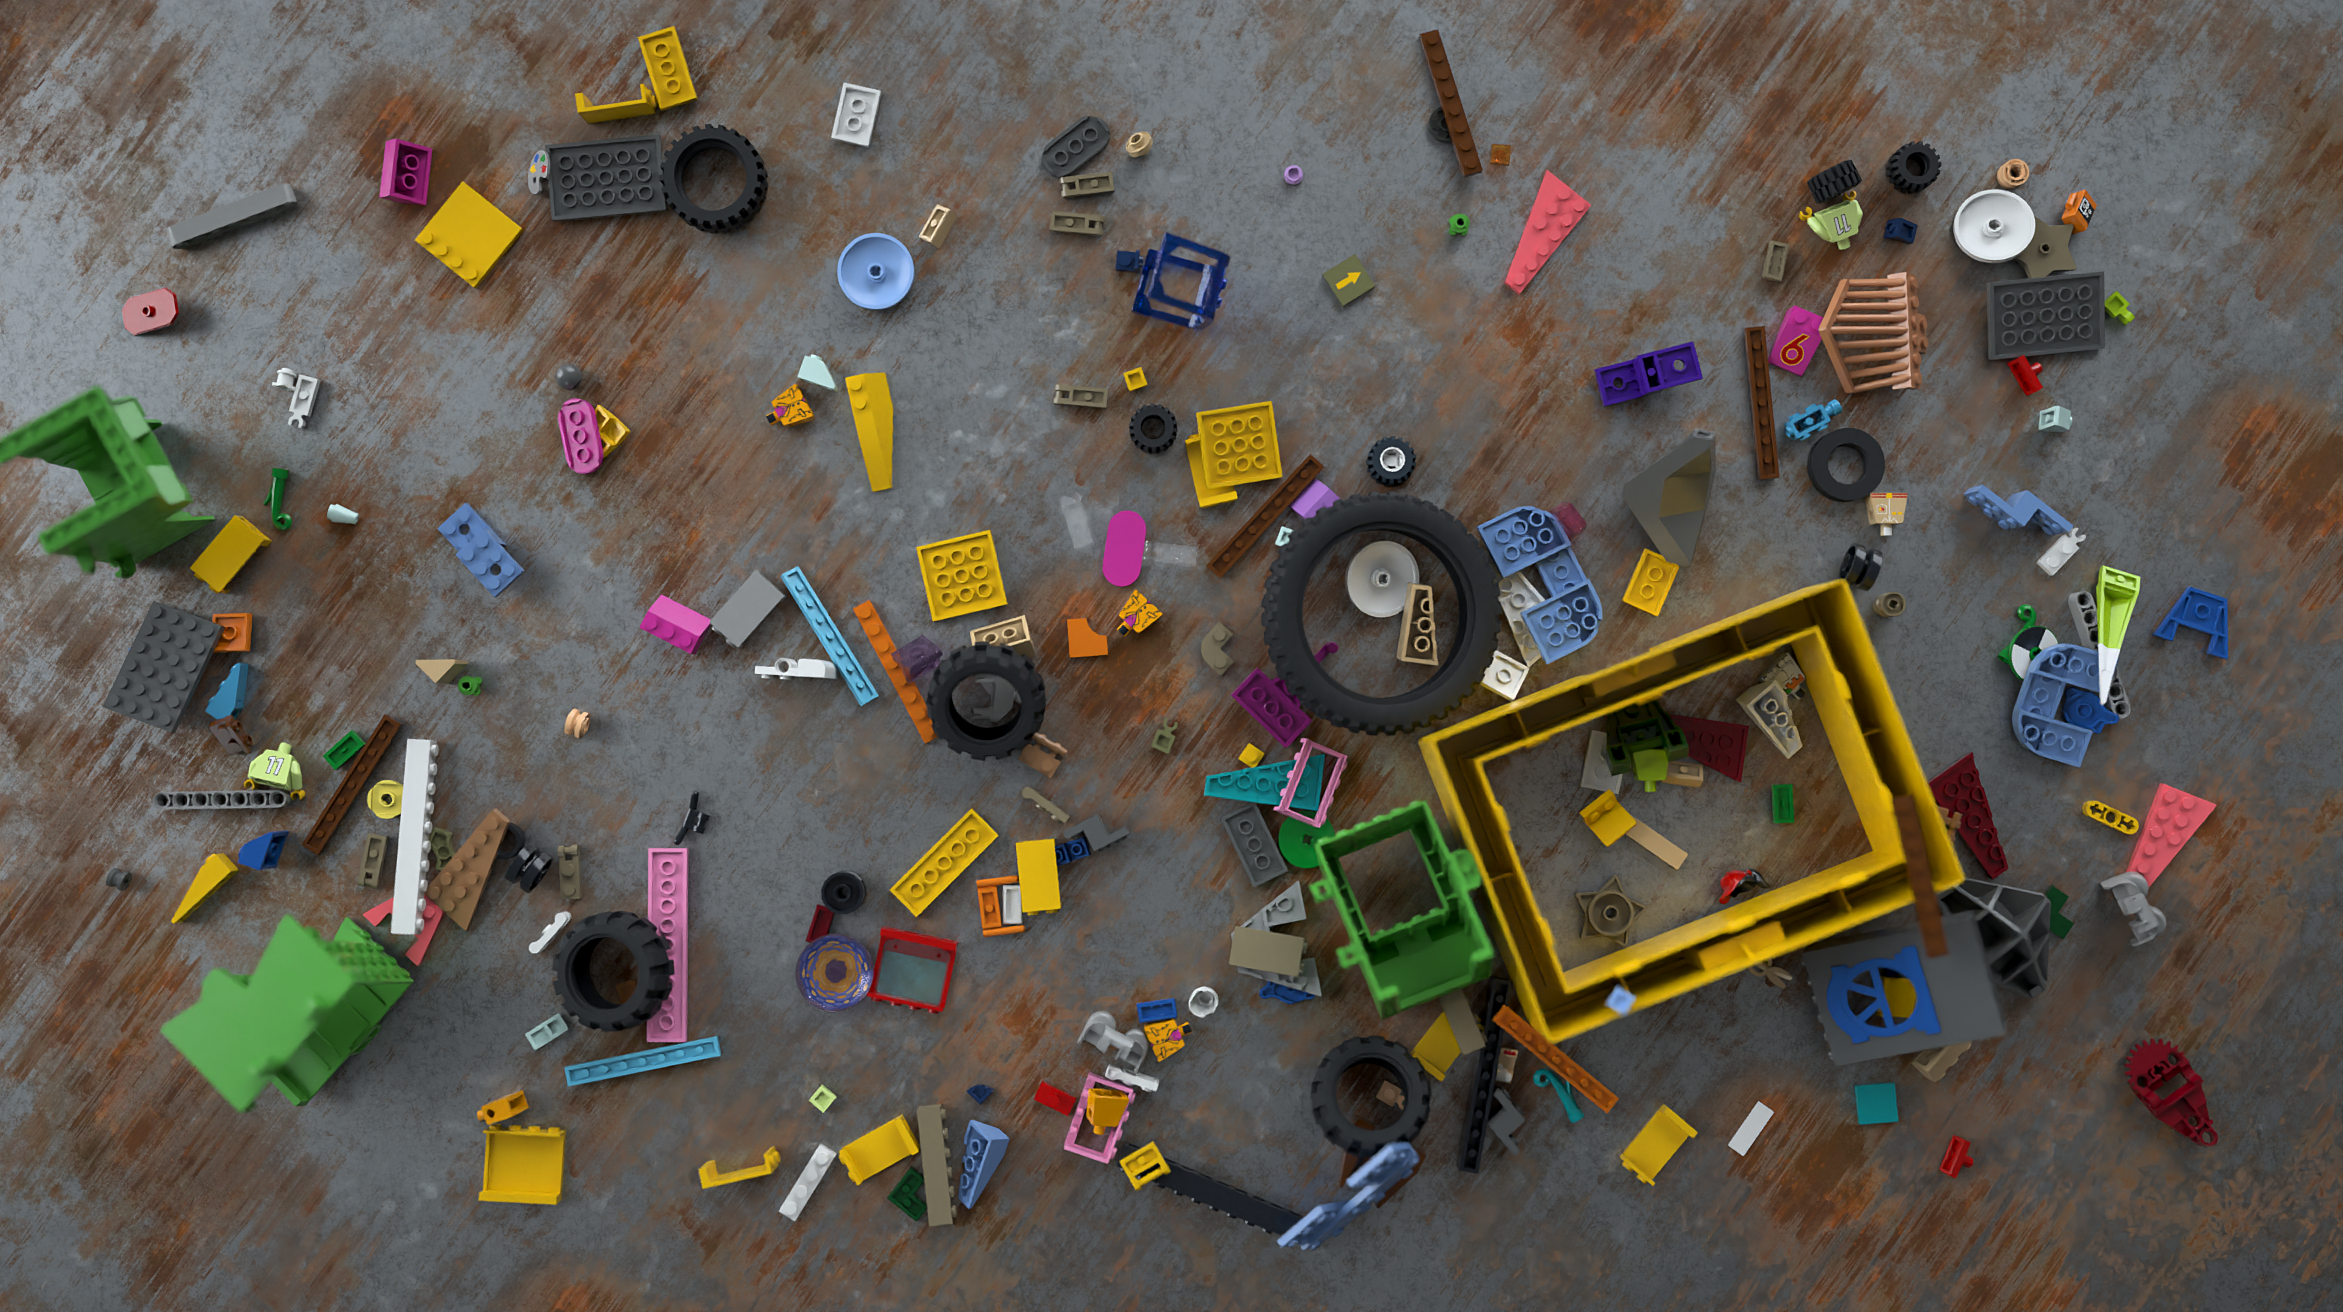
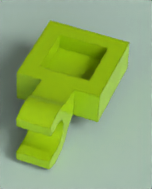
M2117 290L2105 300V311L2112 318L2118 316L2123 325L2130 323L2135 318L2126 309L2130 304Z

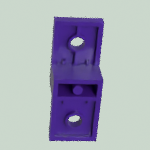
M1693 341L1638 355L1632 360L1594 370L1603 407L1653 395L1667 388L1703 379ZM1676 360L1683 363L1684 367L1682 370L1675 369L1674 362ZM1619 378L1622 380V388H1616L1613 385L1614 379Z

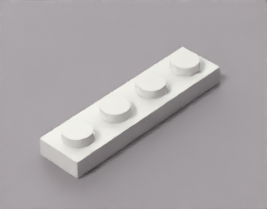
M820 1143L781 1206L780 1213L796 1221L837 1153Z

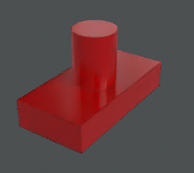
M2024 355L2007 363L2026 396L2043 388L2036 376L2043 371L2040 363L2036 362L2030 366Z
M1042 1081L1033 1100L1068 1116L1077 1097Z
M1953 1134L1939 1171L1957 1178L1961 1166L1970 1168L1973 1165V1158L1966 1154L1971 1142Z

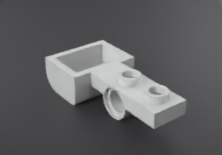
M780 658L776 661L775 667L755 666V674H762V678L773 679V675H780V679L791 680L792 676L838 679L839 672L834 662L815 659H799L797 664L793 659ZM787 662L789 669L785 672L784 664Z

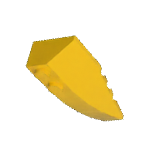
M863 373L846 377L852 412L872 491L877 492L892 488L894 409L886 373Z

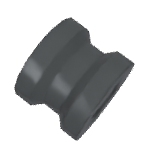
M113 868L107 876L106 885L109 887L115 886L118 890L124 891L131 882L132 874Z

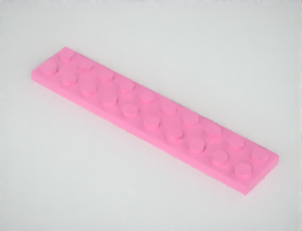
M648 848V920L657 926L656 934L658 936H665L671 948L666 951L668 960L674 959L675 974L669 976V982L673 983V987L668 999L662 1001L661 1010L651 1019L647 1020V1042L687 1041L689 848Z

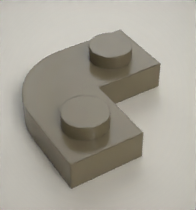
M1218 622L1204 637L1201 644V654L1205 662L1221 676L1234 662L1220 649L1233 634Z

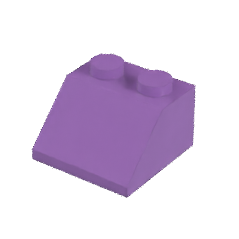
M1314 478L1291 502L1289 507L1301 519L1305 520L1307 517L1313 518L1316 516V511L1324 506L1327 509L1333 506V502L1340 498L1331 489Z

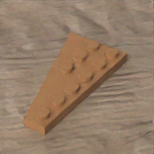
M496 808L490 812L424 892L429 899L465 931L470 929L471 920L477 910V904L483 895L492 871L493 862L497 858L498 849L510 824V820Z

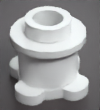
M287 368L278 370L277 383L272 382V386L283 391H295L296 387H293V383L297 375L294 374V371Z

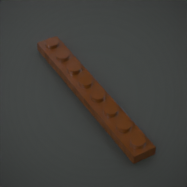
M1439 30L1421 33L1419 36L1463 178L1482 173L1483 169Z
M1765 326L1744 328L1758 480L1780 478Z
M1310 454L1206 567L1221 579L1318 475L1324 466Z
M384 714L303 841V847L316 855H321L402 728V723L388 714Z
M1910 794L1891 798L1926 957L1933 959L1950 955L1914 797Z

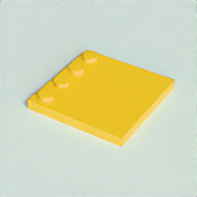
M462 181L417 236L415 241L471 286L477 288L524 229Z
M1272 401L1196 412L1207 489L1283 477Z
M991 530L916 547L933 622L1008 605Z

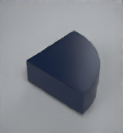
M982 1084L972 1086L967 1090L980 1105L994 1091L990 1086Z

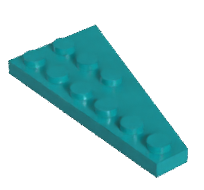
M1325 754L1308 757L1289 808L1318 811ZM1296 760L1206 776L1203 796L1279 806L1282 800L1280 792L1282 789H1286L1289 782L1287 774L1289 771H1293Z

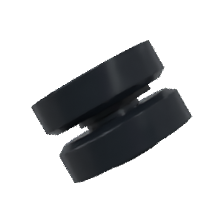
M1853 543L1846 551L1842 560L1839 580H1844L1848 586L1855 583L1856 588L1869 591L1879 575L1883 553L1873 548L1866 551L1864 545Z
M528 843L509 866L505 879L512 884L520 881L519 888L526 893H530L549 870L553 857L546 853L538 855L539 848Z
M842 870L830 875L824 881L821 889V898L824 905L836 914H848L857 910L864 903L867 896V886L864 879L858 873L851 870ZM843 888L847 889L848 895L842 894Z

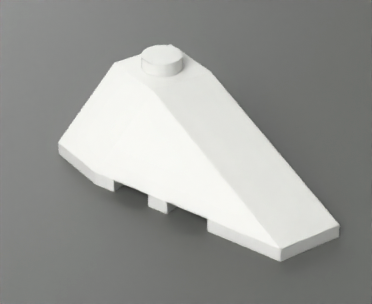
M1775 679L1748 688L1736 701L1780 752L1789 759L1803 746L1797 727L1793 723V714L1788 707L1786 693Z

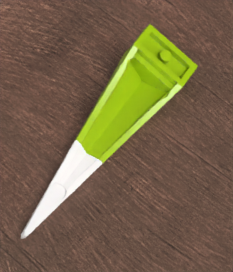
M2104 565L2099 569L2098 585L2096 586L2101 706L2106 702L2119 651L2140 590V576Z

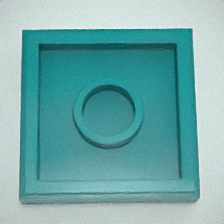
M1894 1082L1854 1085L1858 1124L1898 1122Z

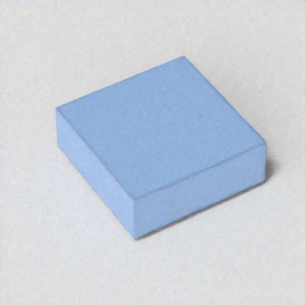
M1616 987L1606 1005L1625 1016L1635 998L1619 987Z

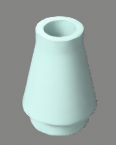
M331 504L327 512V519L337 523L356 524L359 517L358 513L339 504Z

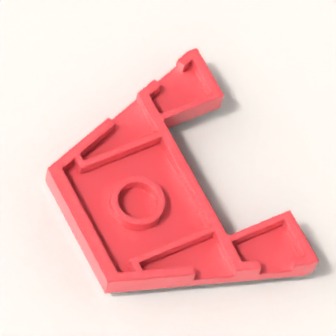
M425 894L426 908L422 916L424 928L421 934H413L418 938V941L405 953L417 966L422 964L423 957L429 949L430 942L445 914ZM394 897L365 912L363 916L375 927L379 926L390 913L393 914Z

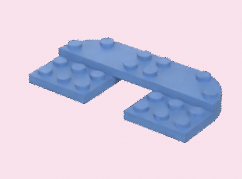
M1523 506L1512 509L1476 527L1502 579L1535 564L1551 598L1521 612L1520 615L1546 665L1585 646L1595 637L1602 620L1601 602L1592 583L1585 577L1570 547L1571 543L1563 527L1552 514L1532 506Z
M1408 1142L1389 1144L1347 1180L1351 1188H1362L1368 1185L1351 1200L1318 1205L1277 1242L1281 1248L1288 1246L1292 1248L1295 1245H1299L1304 1251L1310 1248L1314 1251L1325 1240L1332 1236H1339L1344 1232L1343 1228L1360 1213L1364 1214L1371 1209L1370 1205L1374 1201L1378 1202L1385 1197L1384 1193L1401 1178L1405 1179L1413 1173L1412 1168L1419 1162L1418 1154Z

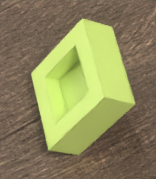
M822 1084L809 1101L824 1113L837 1096Z

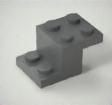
M1098 813L1064 830L1063 834L1066 839L1070 837L1071 840L1082 836V831L1084 830L1093 850L1102 852L1110 848V843L1116 841L1118 844L1128 838L1127 834L1130 831L1127 825L1109 833Z
M1494 1084L1493 1095L1501 1104L1489 1113L1487 1124L1515 1156L1520 1152L1517 1147L1519 1143L1511 1133L1526 1121L1522 1117L1525 1113L1514 1101L1510 1102L1512 1097L1502 1086L1498 1088Z

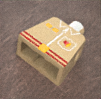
M1870 493L1865 496L1870 525H1880V536H1893L1892 525L1903 523L1907 493Z

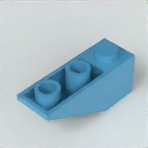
M237 663L230 669L228 678L219 685L217 694L208 701V707L205 711L217 720L231 714L236 719L243 709L248 664Z

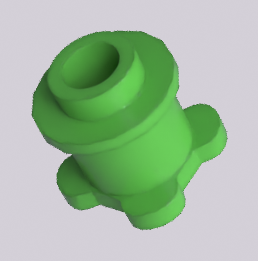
M1460 213L1449 219L1450 235L1461 234L1465 236L1468 233L1467 229L1470 222L1466 215Z
M464 676L458 682V689L464 695L473 694L478 696L481 694L480 684L482 679L480 677Z

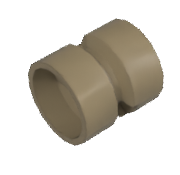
M1894 591L1879 594L1872 603L1873 611L1882 618L1899 616L1906 607L1903 595Z

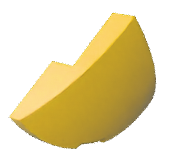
M598 405L595 409L603 448V458H605L621 444L631 431L612 413Z

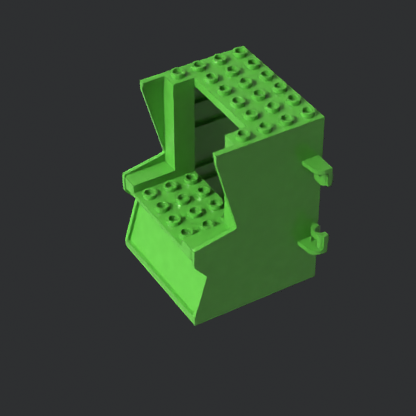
M98 385L1 438L0 464L2 465L17 456L28 459L34 457L44 460L45 463L78 470L95 503L40 533L37 537L47 554L76 558L83 573H96L95 561L109 563L110 567H119L120 569L115 573V576L128 579L135 574L137 563L215 521L213 515L192 517L189 512L180 511L194 501L186 486L180 483L152 432L163 426L162 421L158 419H145L144 416L146 414L140 403H138L137 398L124 396L111 399L103 388Z
M1421 800L1414 801L1410 804V807L1405 809L1397 808L1391 811L1390 815L1385 817L1384 815H1379L1373 818V821L1370 823H1359L1354 826L1355 829L1350 831L1342 830L1336 833L1335 837L1330 839L1325 837L1317 841L1315 849L1324 880L1310 885L1316 903L1333 898L1351 943L1346 948L1336 950L1343 968L1359 964L1382 1020L1490 977L1494 954L1466 893L1480 885L1481 874L1469 851L1459 850L1449 854L1426 800L1422 802ZM1409 830L1442 904V909L1440 907L1434 908L1429 911L1428 915L1423 917L1422 915L1414 916L1408 923H1397L1392 926L1393 929L1385 931V929L1379 930L1374 933L1375 936L1371 937L1339 858ZM1319 889H1326L1325 893L1319 894ZM1352 953L1354 959L1347 961L1346 955Z
M286 914L281 920L253 975H233L227 969L214 968L203 981L201 1001L166 1023L160 1031L240 1113L252 1112L257 1105L253 1100L270 1081L295 1107L306 1106L350 1055L360 1053L382 1029L378 1022L414 981L409 977L410 973L407 970L400 968L396 964L395 958L387 955L383 951L384 948L379 943L374 942L370 938L371 935L359 928L349 917L344 919L333 941H324L320 937L319 931L315 928H304L290 914Z

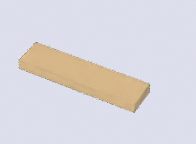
M1632 816L1637 825L1625 835L1678 870L1688 854Z

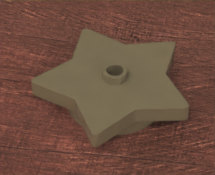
M2034 216L2035 232L2028 247L2013 260L2019 262L2021 267L2025 269L2028 278L2046 277L2051 272L2076 270V264L2068 249L2073 224L2049 226Z
M1614 874L1598 891L1575 893V897L1585 914L1580 938L1589 939L1606 936L1621 946L1627 947L1632 922L1645 912L1648 907L1626 896L1618 875ZM1608 908L1611 909L1610 915H1606V910Z

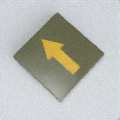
M1356 254L1323 273L1324 279L1342 307L1375 287Z

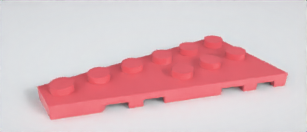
M2160 783L2126 872H2138L2143 875L2148 883V887H2150L2217 805Z

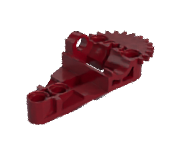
M2151 1038L2150 1045L2143 1040V1047L2135 1044L2137 1051L2129 1050L2133 1057H2125L2130 1064H2124V1067L2130 1069L2124 1075L2131 1076L2127 1083L2130 1084L2133 1093L2155 1118L2201 1147L2215 1145L2218 1142V1134L2211 1127L2214 1122L2213 1119L2209 1118L2207 1101L2201 1083L2204 1081L2191 1068L2188 1059L2183 1056L2185 1052H2178V1045L2171 1048V1041H2167L2163 1045L2162 1039H2159L2156 1044L2154 1039ZM2169 1055L2176 1059L2175 1065L2169 1063ZM2156 1068L2159 1069V1072H2158L2157 1075H2155V1074L2153 1073ZM2180 1073L2186 1080V1083L2161 1100L2154 1091L2164 1084L2163 1081L2167 1082ZM2138 1078H2142L2144 1080V1088L2138 1086ZM2190 1116L2196 1120L2195 1127L2189 1124L2188 1119ZM2203 1133H2207L2210 1136L2209 1143L2203 1140Z

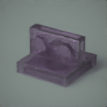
M921 635L891 653V656L900 665L906 681L911 683L935 669L941 662L940 657L943 656V653L938 646L924 635Z

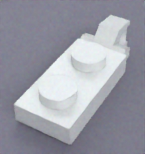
M1111 1064L1108 1065L1105 1077L1113 1081L1120 1079L1123 1080L1124 1084L1141 1086V1089L1147 1092L1156 1091L1159 1084V1079L1139 1072L1135 1074L1134 1070L1125 1067L1120 1068Z

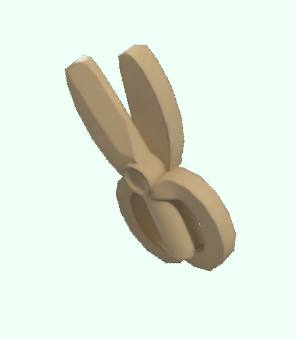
M1771 957L1766 959L1767 964L1763 961L1754 964L1763 970L1762 972H1756L1752 965L1747 966L1751 974L1758 977L1767 975L1774 985L1783 989L1786 988V985L1779 977L1787 980H1792L1793 978L1787 971L1778 967H1771Z

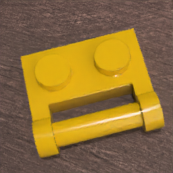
M1154 1141L1120 1160V1164L1136 1191L1141 1190L1142 1186L1164 1173L1168 1174L1171 1172ZM1156 1163H1159L1161 1166L1140 1179L1136 1178L1137 1174Z

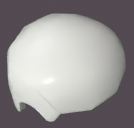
M1208 987L1195 989L1189 998L1190 1011L1193 1015L1200 1018L1213 1014L1219 1005L1217 993Z

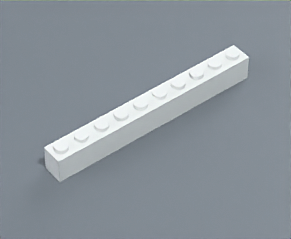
M407 739L391 933L421 934L424 928L422 916L426 908L424 892L428 886L426 872L429 870L427 856L431 849L429 833L432 832V822L430 820L431 814L434 811L432 796L436 790L434 775L437 773V765L435 760L439 753L437 741Z

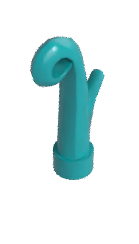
M1539 1069L1534 1073L1533 1081L1538 1087H1545L1551 1081L1568 1113L1567 1117L1571 1123H1575L1585 1116L1575 1101L1571 1084L1566 1081L1565 1087L1556 1074L1548 1069ZM1541 1075L1546 1076L1544 1082H1540L1539 1077Z

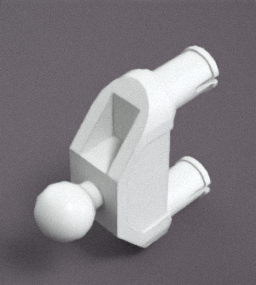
M993 674L975 675L976 683L990 682L992 683L990 706L988 708L972 707L971 719H988L990 722H997L1013 708V700L1021 704L1018 692L1015 691L1007 680Z

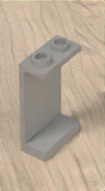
M755 570L709 622L713 625L712 629L718 635L723 634L727 637L726 642L730 646L742 648L744 646L742 643L779 602L783 603L787 596L763 574Z

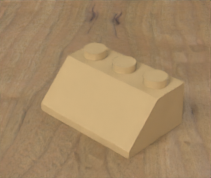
M1025 615L970 631L973 646L974 642L989 641L990 645L1000 646L1001 643L1014 647V652L1020 656L1022 654H1025L1028 658L1036 656Z
M1972 1041L1923 1050L1911 1064L1933 1082L1939 1081L1945 1076V1071L1950 1066L1956 1064L1960 1054L1971 1047Z

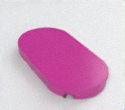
M578 398L569 399L562 405L563 407L558 413V423L566 462L571 469L579 474H591L598 470L603 461V448L595 410L586 400Z
M1121 511L1115 514L1108 525L1103 573L1111 584L1118 587H1126L1134 583L1141 571L1146 524L1143 518L1133 511Z

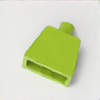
M1647 749L1629 754L1634 779L1644 781L1645 792H1656V780H1666L1668 759L1664 749Z

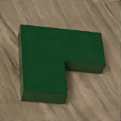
M2050 885L2044 894L2051 902L2050 932L2060 939H2064L2074 923L2058 912L2069 896Z
M911 1166L887 1196V1199L917 1222L927 1210V1203L915 1194L923 1184L924 1176Z

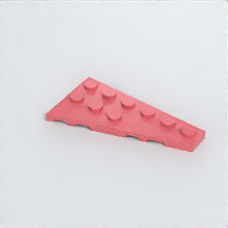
M1548 170L1544 174L1536 200L1504 282L1517 294L1523 291L1591 206V204Z

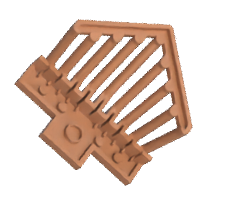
M1902 272L1887 275L1888 279L1840 280L1820 324L1819 333L1846 394L1892 385L1893 390L1904 388L1910 390L1921 389L1922 375L1919 365L1922 360L1920 354L1926 353L1928 339L1925 331L1927 319L1925 315L1917 313L1919 299L1916 296V288L1918 287L1916 275ZM1849 287H1888V291L1848 292ZM1887 298L1889 302L1843 303L1846 299ZM1886 310L1889 312V314L1837 315L1839 311ZM1886 322L1890 326H1833V323ZM1832 334H1885L1890 336V339L1838 342L1835 341ZM1891 348V352L1842 357L1839 349ZM1891 360L1890 365L1849 372L1845 365ZM1892 372L1891 378L1854 385L1852 382L1854 378Z

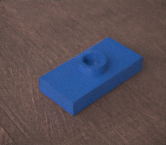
M1175 998L1137 1003L1139 1023L1178 1018Z

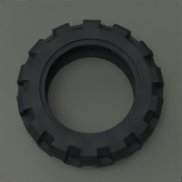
M989 641L974 642V646L968 648L963 645L952 651L946 660H941L935 669L928 687L926 700L927 716L932 720L931 727L937 737L941 740L945 739L948 742L947 747L957 754L961 755L962 752L971 754V759L985 761L986 756H995L996 760L1010 757L1011 752L1016 749L1018 751L1024 749L1032 742L1033 735L1039 732L1046 708L1045 685L1041 674L1037 673L1034 668L1035 664L1025 654L1020 656L1014 652V647L1001 643L1000 646L990 645ZM993 674L1002 677L1012 684L1019 694L1022 705L1016 716L1009 722L992 728L979 727L966 721L956 710L952 699L954 689L960 682L970 676Z
M608 911L588 916L577 922L573 931L566 932L558 945L562 949L561 953L554 955L552 971H557V980L553 981L556 995H562L565 1002L561 1005L571 1017L577 1015L579 1017L578 1022L592 1030L600 1028L603 1032H619L641 1025L642 1022L651 1019L661 1010V1002L668 999L673 987V983L669 982V976L675 973L674 959L668 960L666 952L671 948L664 935L658 936L656 934L657 926L646 918L639 919L632 912ZM606 937L614 938L624 943L632 951L638 964L639 978L637 987L631 998L624 1004H615L604 999L595 990L590 979V957L598 943Z
M1369 1035V1037L1363 1038L1356 1036L1345 1040L1341 1045L1336 1048L1334 1047L1323 1058L1315 1072L1310 1095L1314 1119L1324 1132V1136L1333 1145H1337L1345 1150L1344 1153L1355 1157L1364 1156L1373 1159L1389 1144L1411 1143L1420 1134V1131L1427 1122L1431 1110L1429 1107L1430 1097L1432 1096L1430 1081H1427L1424 1074L1425 1068L1419 1059L1414 1058L1407 1051L1408 1048L1397 1041L1391 1042L1385 1040L1384 1036ZM1359 1064H1375L1389 1070L1399 1081L1404 1093V1109L1399 1121L1389 1128L1370 1131L1359 1128L1347 1120L1339 1108L1336 1096L1338 1080L1345 1071Z

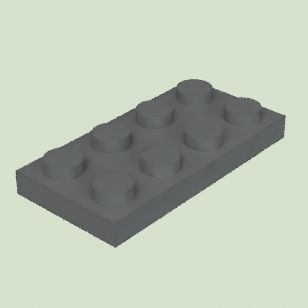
M1251 802L1220 817L1253 887L1288 871L1256 803Z

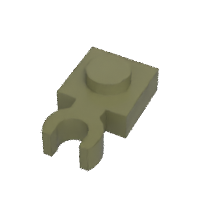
M1165 718L1163 721L1164 730H1157L1151 747L1169 754L1176 737L1171 732L1177 728L1178 722H1175L1173 727H1168V718Z

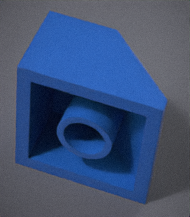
M289 831L268 832L244 844L238 853V863L257 870L276 868Z

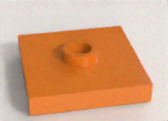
M213 614L212 622L225 627L213 653L250 652L253 614Z

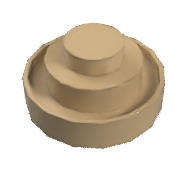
M1139 132L1130 137L1125 148L1132 157L1145 156L1153 145V139L1149 133Z

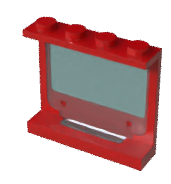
M886 926L881 927L880 944L870 991L867 992V996L871 997V1000L875 1002L887 1000L890 1001L891 1005L895 1006L906 1004L909 1005L910 1009L914 1010L925 1008L928 1009L929 1013L933 1014L943 1012L959 942Z

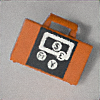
M2086 189L2071 193L2065 205L2066 209L2061 219L2065 225L2073 224L2072 234L2086 231L2097 206Z

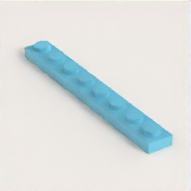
M799 566L780 576L860 706L876 699L879 695Z
M718 1036L570 1065L564 1067L567 1085L573 1086L717 1057L721 1055Z

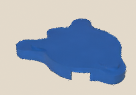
M2070 687L2066 690L2063 713L2069 724L2088 730L2091 729L2094 733L2099 734L2106 724L2118 723L2119 715L2106 709L2104 704L2101 706L2098 695L2089 691L2079 690L2076 687Z
M1267 981V985L1259 991L1262 999L1274 997L1287 1004H1294L1305 999L1311 1000L1315 997L1314 994L1271 981Z

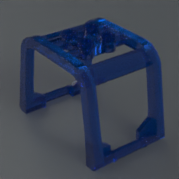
M1164 232L1159 251L1150 248L1147 251L1131 312L1191 329H1205L1214 322L1216 314L1214 312L1221 306L1222 298L1219 297L1221 290L1225 289L1227 284L1224 274L1229 266L1231 257L1219 250L1169 232ZM1178 247L1218 261L1214 265H1206L1170 254ZM1164 263L1203 273L1195 304L1165 294L1163 284L1160 281ZM1150 270H1154L1153 276L1150 280V284L1148 287L1147 295H1145L1144 291ZM1149 299L1192 313L1191 318L1188 319L1152 309Z

